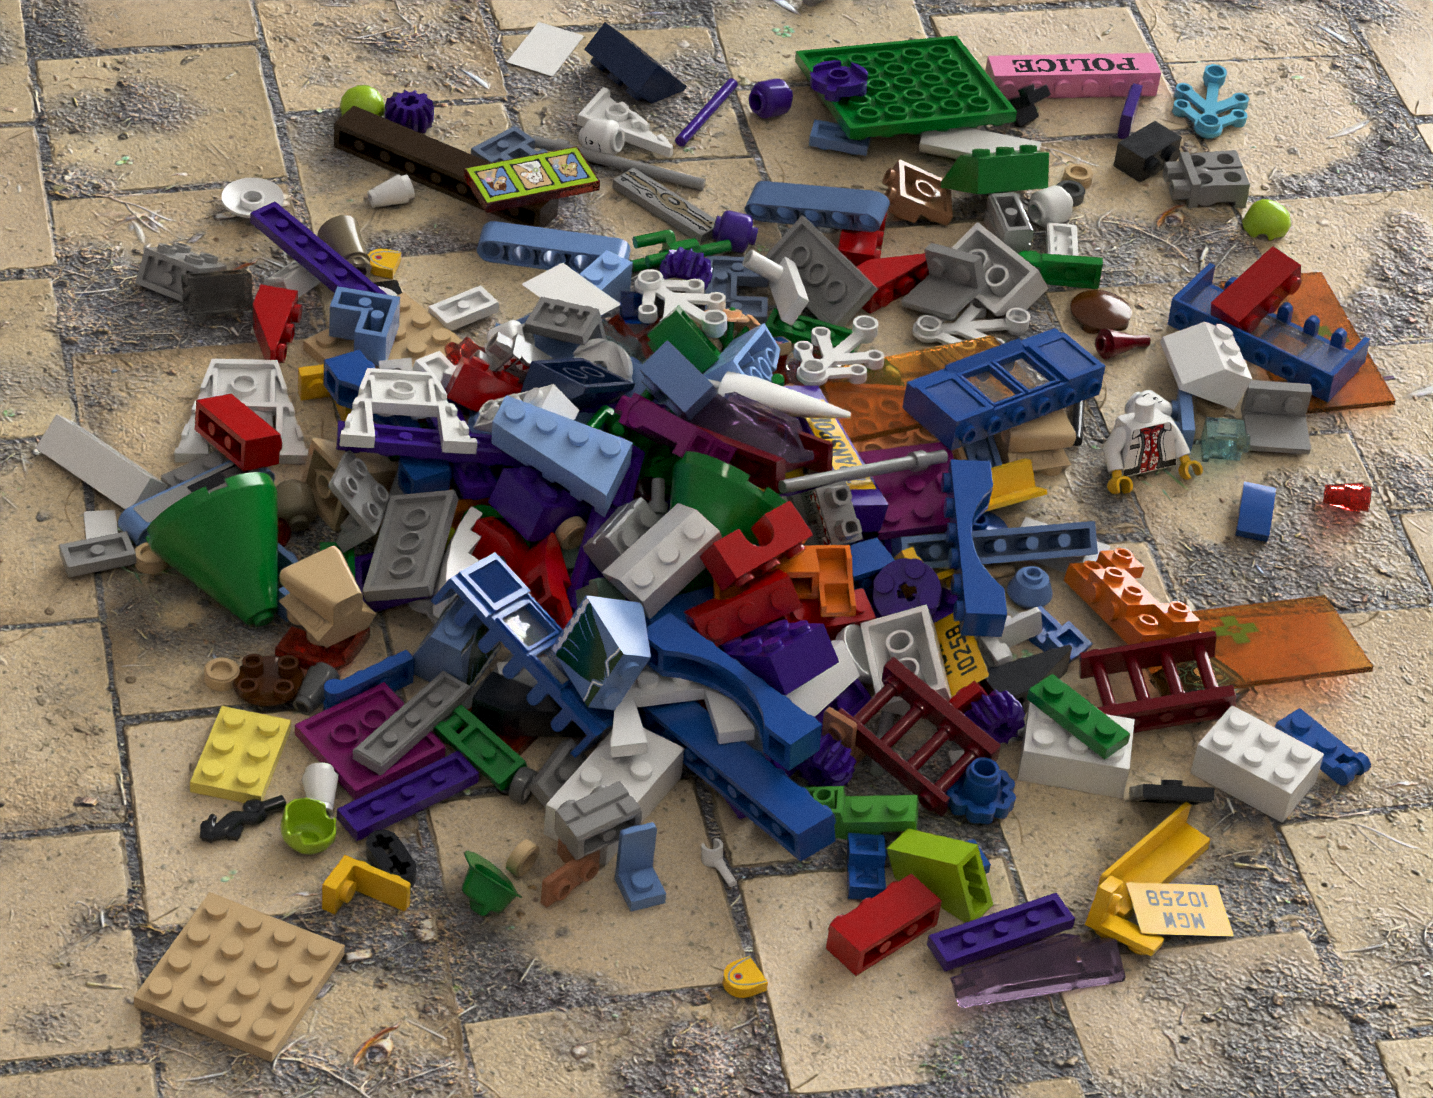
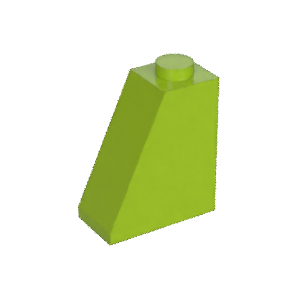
M908 828L887 848L895 879L900 881L913 874L942 900V909L964 923L980 918L993 906L978 844Z

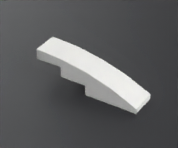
M472 506L460 522L444 552L433 590V597L449 578L480 561L473 557L472 553L481 536L473 532L472 529L476 520L480 519L483 513ZM457 594L437 605L433 604V615L440 618L457 597Z

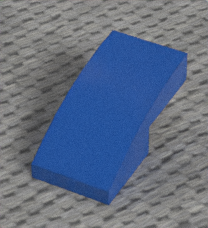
M1244 481L1235 536L1264 542L1268 541L1275 502V487Z
M1041 605L1038 606L1042 617V632L1027 639L1044 652L1070 644L1072 651L1069 663L1078 658L1080 653L1086 652L1092 647L1093 643L1070 621L1061 625Z
M848 833V899L864 900L868 897L873 898L886 889L884 835Z

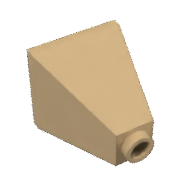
M314 438L311 441L301 482L306 483L312 488L318 515L334 532L340 531V526L347 519L349 511L329 489L328 484L346 451L336 450V442ZM355 453L354 455L365 463L368 472L376 482L383 485L389 494L398 470V464L378 453Z

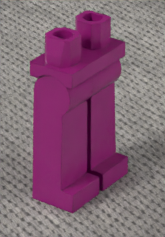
M635 392L631 398L625 395L621 396L614 409V413L621 416L618 421L619 423L659 445L664 444L671 448L675 447L672 453L683 457L686 451H692L714 457L729 464L736 451V448Z

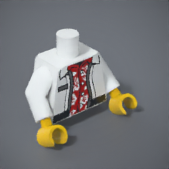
M1137 398L1134 413L1118 416L1115 420L1114 429L1103 445L1108 473L1112 474L1113 477L1107 484L1108 491L1112 494L1120 493L1119 483L1124 494L1132 491L1133 482L1128 476L1176 466L1179 459L1181 464L1178 472L1183 479H1191L1188 472L1189 466H1192L1196 476L1203 473L1201 463L1190 460L1188 456L1191 454L1189 447L1173 419L1155 409V401L1152 398Z

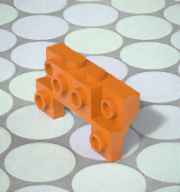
M804 545L806 550L792 560H788L786 556L779 559L781 564L772 571L779 568L790 575L799 599H818L821 617L856 615L850 545ZM761 571L753 574L755 579L763 576ZM712 577L713 598L718 600L737 596L749 588L746 585L741 589H737L734 585L722 592Z
M1116 548L1115 550L1100 551L1096 562L1088 560L1084 563H1069L1063 581L1128 645L1197 632L1200 620L1190 611L1186 604L1178 601L1160 604L1134 579L1141 578L1144 566L1129 550Z

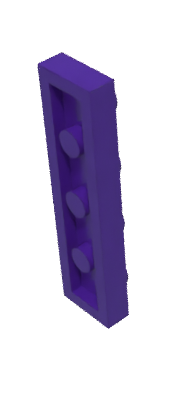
M456 751L337 808L336 819L356 841H360L374 831L382 830L477 784L479 772L459 751Z
M1056 892L928 936L927 946L943 970L948 971L1072 929L1075 917Z

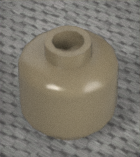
M296 479L281 482L276 487L278 491V525L294 532L303 531L309 527L318 515L312 488Z

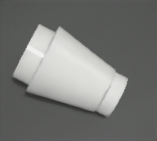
M397 174L372 190L367 191L372 208L409 203V199L415 197L413 185L407 174L403 176Z
M313 763L306 767L305 773L302 776L306 797L324 802L326 813L330 818L333 815L338 774L334 771V767L328 763Z

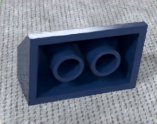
M604 22L584 49L592 56L590 62L602 72L607 68L610 71L607 76L619 86L625 83L628 86L625 91L637 101L644 98L652 104L680 93L687 87L639 46L606 22Z
M584 358L531 361L521 393L536 387L540 388L554 384L581 411L582 408L599 406L633 390L635 383Z

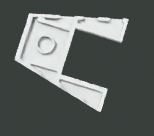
M211 359L200 387L198 399L233 394L252 411H273V416H276V431L281 434L282 438L279 464H306L308 449L304 445L303 434L300 426L297 424L295 410L292 402L289 400L287 387L278 360ZM196 401L192 406L188 424H185L182 431L180 444L175 449V462L190 463L209 454V442L194 430Z
M367 368L359 387L358 396L354 399L352 411L348 414L345 421V428L341 431L339 446L374 448L375 430L373 414L383 417L404 415L416 419L437 417L441 449L445 453L476 454L478 442L476 438L469 436V427L466 422L460 421L457 417L458 410L455 405L448 403L447 393L434 372Z
M646 664L624 696L622 702L614 710L611 758L647 753V739L638 713V707L704 699L719 744L754 740V726L738 705L719 691L697 682L661 676Z

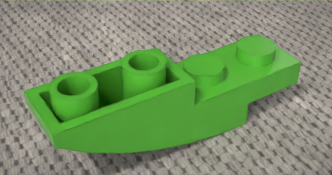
M844 786L805 787L815 800L822 805L828 806L833 812L836 820L834 824L835 838L847 840L848 833L883 835V832L906 831L908 828L917 830L919 808L917 795L845 796Z

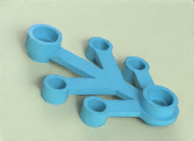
M1216 64L1208 65L1204 70L1203 81L1207 87L1206 100L1197 94L1192 86L1187 83L1177 84L1174 93L1177 100L1174 101L1172 113L1177 117L1189 118L1194 123L1195 132L1205 139L1220 136L1223 128L1229 125L1243 127L1247 120V113L1244 110L1247 109L1249 97L1246 94L1235 93L1232 97L1217 102L1218 91L1225 83L1227 70ZM1188 100L1192 104H1194L1198 109H1200L1203 112V114H1200L1196 110H1194L1191 107V104L1188 102ZM1232 108L1234 109L1228 115L1222 117L1216 115Z

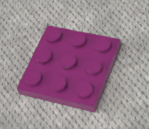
M942 442L858 452L864 464L906 457L908 453L919 450L927 453L944 449L948 454L947 462L930 465L926 470L916 472L904 470L872 476L889 504L881 530L874 531L875 536L879 540L946 532L947 523H950L949 518H944V500L947 497V493H942L941 478L942 473H948L950 460L954 459L952 451Z
M385 682L295 724V736L319 762L328 763L334 767V771L338 774V783L354 800L444 758L446 753V746L430 731L383 775L377 774L353 759V750L405 704Z

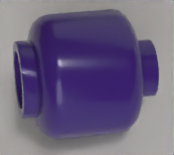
M773 78L760 81L753 86L749 94V105L752 111L761 118L769 119L782 116L791 108L793 93L791 88L782 79Z
M726 210L722 216L717 215L712 239L716 240V242L729 240L732 252L744 253L748 245H755L758 228L753 227V219L750 215Z

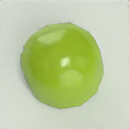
M369 85L352 87L341 98L339 109L342 116L353 106L380 117L384 116V100L381 94Z
M1261 199L1251 205L1242 220L1245 231L1251 237L1256 238L1260 234H1265L1268 236V240L1272 241L1274 238L1286 235L1291 227V218L1288 210L1280 203L1270 199Z
M305 797L293 799L285 806L280 831L284 841L293 850L302 854L312 855L325 851L335 842L336 818L330 819L328 817L324 802Z

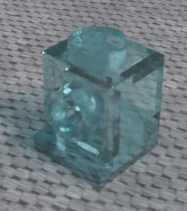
M1206 417L1200 439L1202 462H1209V458L1240 461L1242 452L1248 453L1250 448V434L1245 433L1244 420Z

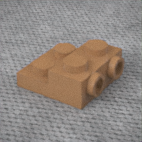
M900 159L892 169L889 168L886 171L882 180V184L888 187L884 195L890 201L889 212L899 219H906L913 223L922 215L931 222H938L947 226L953 218L951 189L941 188L943 178Z

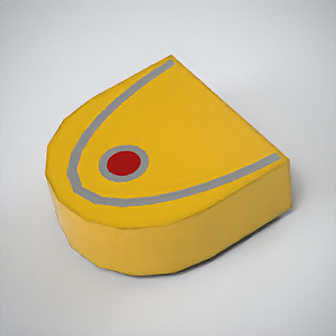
M381 248L369 252L368 256L372 266L370 273L379 277L393 279L401 262V252Z
M747 956L733 961L726 966L722 984L730 995L738 998H747L767 991L768 981L752 958Z

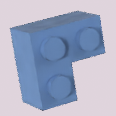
M337 286L330 304L329 336L354 340V351L360 349L368 361L371 360L374 365L379 366V361L388 360L399 328L400 297Z
M668 340L639 367L645 377L641 382L647 387L646 390L659 403L665 400V406L677 417L683 414L690 421L718 394L714 385Z

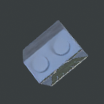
M586 595L551 647L587 707L616 710L651 658L644 608L640 602Z
M458 596L440 616L413 653L414 675L431 682L438 674L445 671L471 686L472 689L501 649V643L488 653H483L479 649L478 643L490 629L476 615L470 623L463 627L455 623L454 616L465 604Z

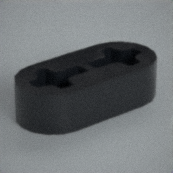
M389 830L372 832L366 841V857L371 866L400 876L402 879L410 882L412 888L416 882L417 866L399 837ZM389 849V854H386L384 850ZM393 867H395L398 872L393 873Z

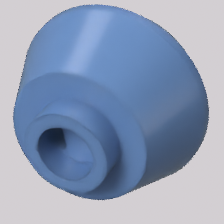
M1036 566L1021 568L1007 586V593L1016 605L1025 609H1032L1040 605L1043 607L1051 601L1053 596L1049 576L1044 570Z

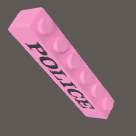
M1153 53L988 56L985 72L1007 99L1018 95V89L1034 83L1035 88L1047 84L1051 95L1046 98L1127 97L1133 83L1143 85L1141 96H1156L1161 71Z

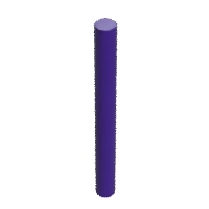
M728 79L675 138L677 145L685 146L737 88L738 83L735 79Z

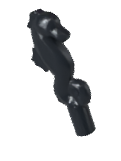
M279 795L264 801L257 799L247 800L243 804V811H231L217 823V816L210 814L209 818L202 821L200 825L199 838L209 843L226 838L227 840L238 841L244 830L243 825L260 824L265 821L267 815L284 810L286 806L285 798L283 795Z

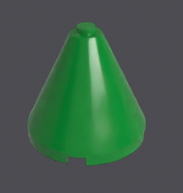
M686 451L683 457H678L673 466L670 510L677 503L696 509L720 531L722 538L740 529L750 543L759 546L758 539L751 530V527L766 513L781 506L786 501L769 487H766L763 492L748 481L750 475L744 471L702 453ZM705 568L676 596L713 585L712 575L708 569Z
M251 472L225 478L224 481L227 487L209 493L205 486L178 500L150 523L147 528L149 535L145 538L155 555L247 625L255 624L256 627H261L273 621L275 618L273 614L278 610V491L270 475L262 472Z

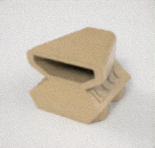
M1063 409L993 435L1002 464L1024 458L1031 459L1033 473L1040 472L1047 476L1059 475L1063 469L1071 465L1063 448L1073 446L1076 440V432Z
M336 546L326 548L289 565L280 572V582L290 593L280 599L279 602L287 609L288 620L293 624L302 625L307 630L306 636L308 641L314 645L325 646L326 648L367 629L376 616V613L363 601L361 590L342 552Z

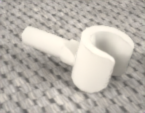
M714 838L713 849L707 848L702 843V863L708 867H715L729 887L735 886L737 881L723 860V842L718 838Z

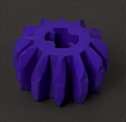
M404 89L403 93L393 92L392 97L387 98L384 118L416 132L426 133V130L431 128L434 122L433 100L428 99L425 93L418 94L416 90L408 92Z
M679 247L677 251L669 250L668 254L665 255V259L661 261L659 268L664 279L702 280L704 282V291L707 289L708 284L711 283L713 276L711 260L704 258V253L693 252L692 248L685 250Z
M994 689L988 696L982 694L978 702H971L972 709L964 713L966 717L999 744L1005 743L1008 745L1009 739L1018 737V730L1026 725L1023 720L1026 714L1023 711L1022 705L1007 690L998 692Z
M828 733L825 736L821 734L820 750L795 767L800 770L798 776L805 778L809 785L813 784L816 787L844 786L853 777L852 774L855 771L854 766L857 761L850 755V748L844 747L841 744V740L833 739L831 734Z

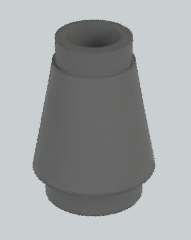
M318 662L315 666L309 667L296 695V699L293 701L294 708L304 715H310L326 699L324 697L325 682L330 679L340 680L338 672L332 666L323 662Z

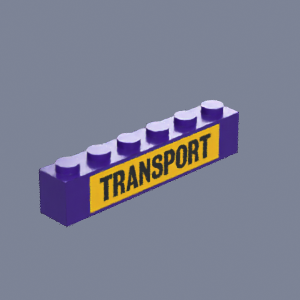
M818 385L783 386L828 403ZM776 415L781 424L832 442V470L864 464L838 418L823 419ZM808 469L809 475L818 473ZM873 477L846 481L852 494L851 501L856 518L860 521L862 532L880 531L889 504Z

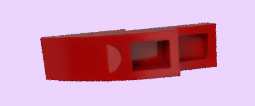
M551 532L525 554L521 566L520 579L531 590L529 594L564 629L573 616L566 589L572 584L557 536Z

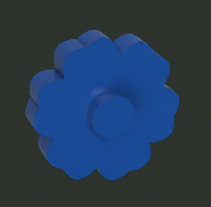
M985 757L977 758L967 767L963 776L946 792V795L950 797L948 807H950L951 812L955 815H966L967 820L971 823L990 824L994 817L1005 819L1014 808L1016 795L1013 793L1015 782L1005 770H999V766L994 760Z

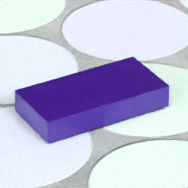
M1133 83L1130 87L1120 118L1117 133L1119 139H1125L1130 135L1143 85Z

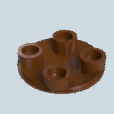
M1087 290L1077 294L1070 304L1072 315L1082 324V329L1086 333L1097 334L1104 328L1110 330H1125L1128 328L1131 308L1123 298L1114 293L1104 290Z
M249 654L242 659L239 676L234 679L233 688L242 700L250 704L274 706L285 703L297 695L304 680V674L299 667L298 659L292 655L262 657L259 654Z

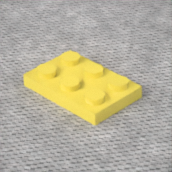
M221 706L190 780V792L242 803L251 799L263 801L290 734L291 720Z

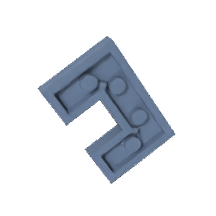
M707 256V259L711 260L713 276L705 294L712 292L723 293L726 296V309L734 307L737 310H741L745 316L747 314L752 315L760 324H766L768 297L737 296V286L768 287V280L744 267V257Z

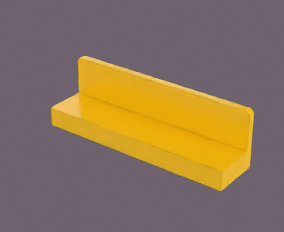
M1024 458L991 467L993 489L988 509L985 512L1047 495V489L1036 487L1031 459Z
M1187 801L1101 874L1098 887L1110 875L1124 881L1119 893L1124 896V899L1116 914L1117 916L1128 920L1135 914L1126 885L1127 882L1169 884L1209 848L1211 839L1186 823L1191 804Z

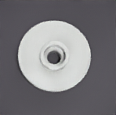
M262 178L238 179L228 184L222 192L224 207L232 214L244 218H250L251 212L272 202H277L281 207L284 202L281 188L275 183Z

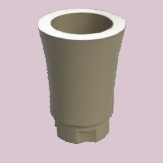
M340 215L327 220L320 227L317 236L369 278L372 266L361 238L357 220L347 215Z

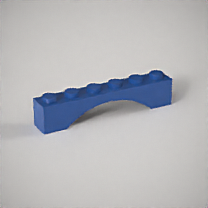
M360 349L325 359L323 385L338 405L352 409L354 399L358 396L359 387L367 368L376 369L375 365L371 360H367ZM373 414V421L377 424L421 428L418 421L413 420L411 416L393 415L383 417ZM400 456L398 486L404 494L450 489V480L453 478V472L447 460L432 458L419 460L410 456Z
M951 459L948 473H942L941 491L942 493H947L943 512L944 518H949L950 521L946 527V542L952 543V548L949 550L948 564L949 569H954L955 572L951 579V594L957 595V600L954 602V621H959L961 635L1002 637L1007 618L1005 589L982 565L975 551L972 539V527L989 506L993 489L991 462Z
M668 613L646 627L651 654L647 665L661 676L697 682L715 689L732 699L754 722L761 738L763 752L785 769L791 770L820 750L822 724L814 716L807 714L792 703L788 697L780 694L762 678L757 677L742 666L738 660L731 658L720 650L712 641L701 636L689 624L682 622L672 613Z

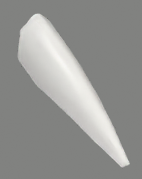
M727 371L721 382L708 379L718 392L716 403L719 406L790 417L823 419L851 417V412L758 377Z

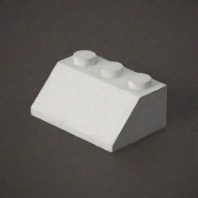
M978 222L952 247L956 250L981 256L986 288L975 299L996 316L1006 315L1007 310L1017 307L1027 310L1048 289L1038 269Z
M1202 322L1166 335L1160 341L1179 390L1233 410L1235 409L1253 379L1240 352V348L1235 341L1233 332L1228 327L1222 324L1215 326Z
M677 503L608 566L602 574L630 601L640 602L644 608V614L651 619L706 568L699 556L714 542L721 539L722 536L720 531L696 509Z
M927 604L860 623L875 694L884 686L881 681L884 665L894 656L947 701L952 698L936 628ZM894 696L881 710L904 715L910 709V705L900 696Z

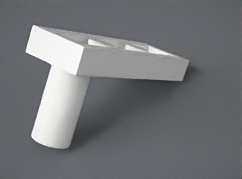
M750 250L744 257L743 266L768 280L781 320L792 326L809 302L795 262L784 257L780 264H777L756 251Z

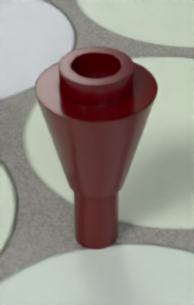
M1104 328L1099 331L1095 339V348L1103 359H1110L1133 348L1148 347L1151 340L1147 334L1131 335Z

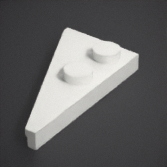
M605 87L578 114L577 125L584 127L591 118L614 120L624 131L625 142L669 158L673 155V145L669 143L668 139L662 134L655 136L649 130L650 124L636 112L631 111L623 101L616 103L610 97V90Z

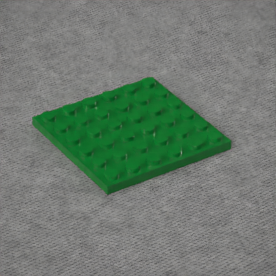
M957 35L796 51L795 62L809 82L810 71L813 72V66L824 61H841V66L850 67L851 63H855L867 70V92L864 96L842 97L838 102H830L824 99V94L817 92L849 139L864 140L867 137L875 136L888 138L893 137L895 134L909 133L917 135L923 131L936 130L946 132L952 128H976L981 125L1002 126L1005 123L1016 122L1017 111Z

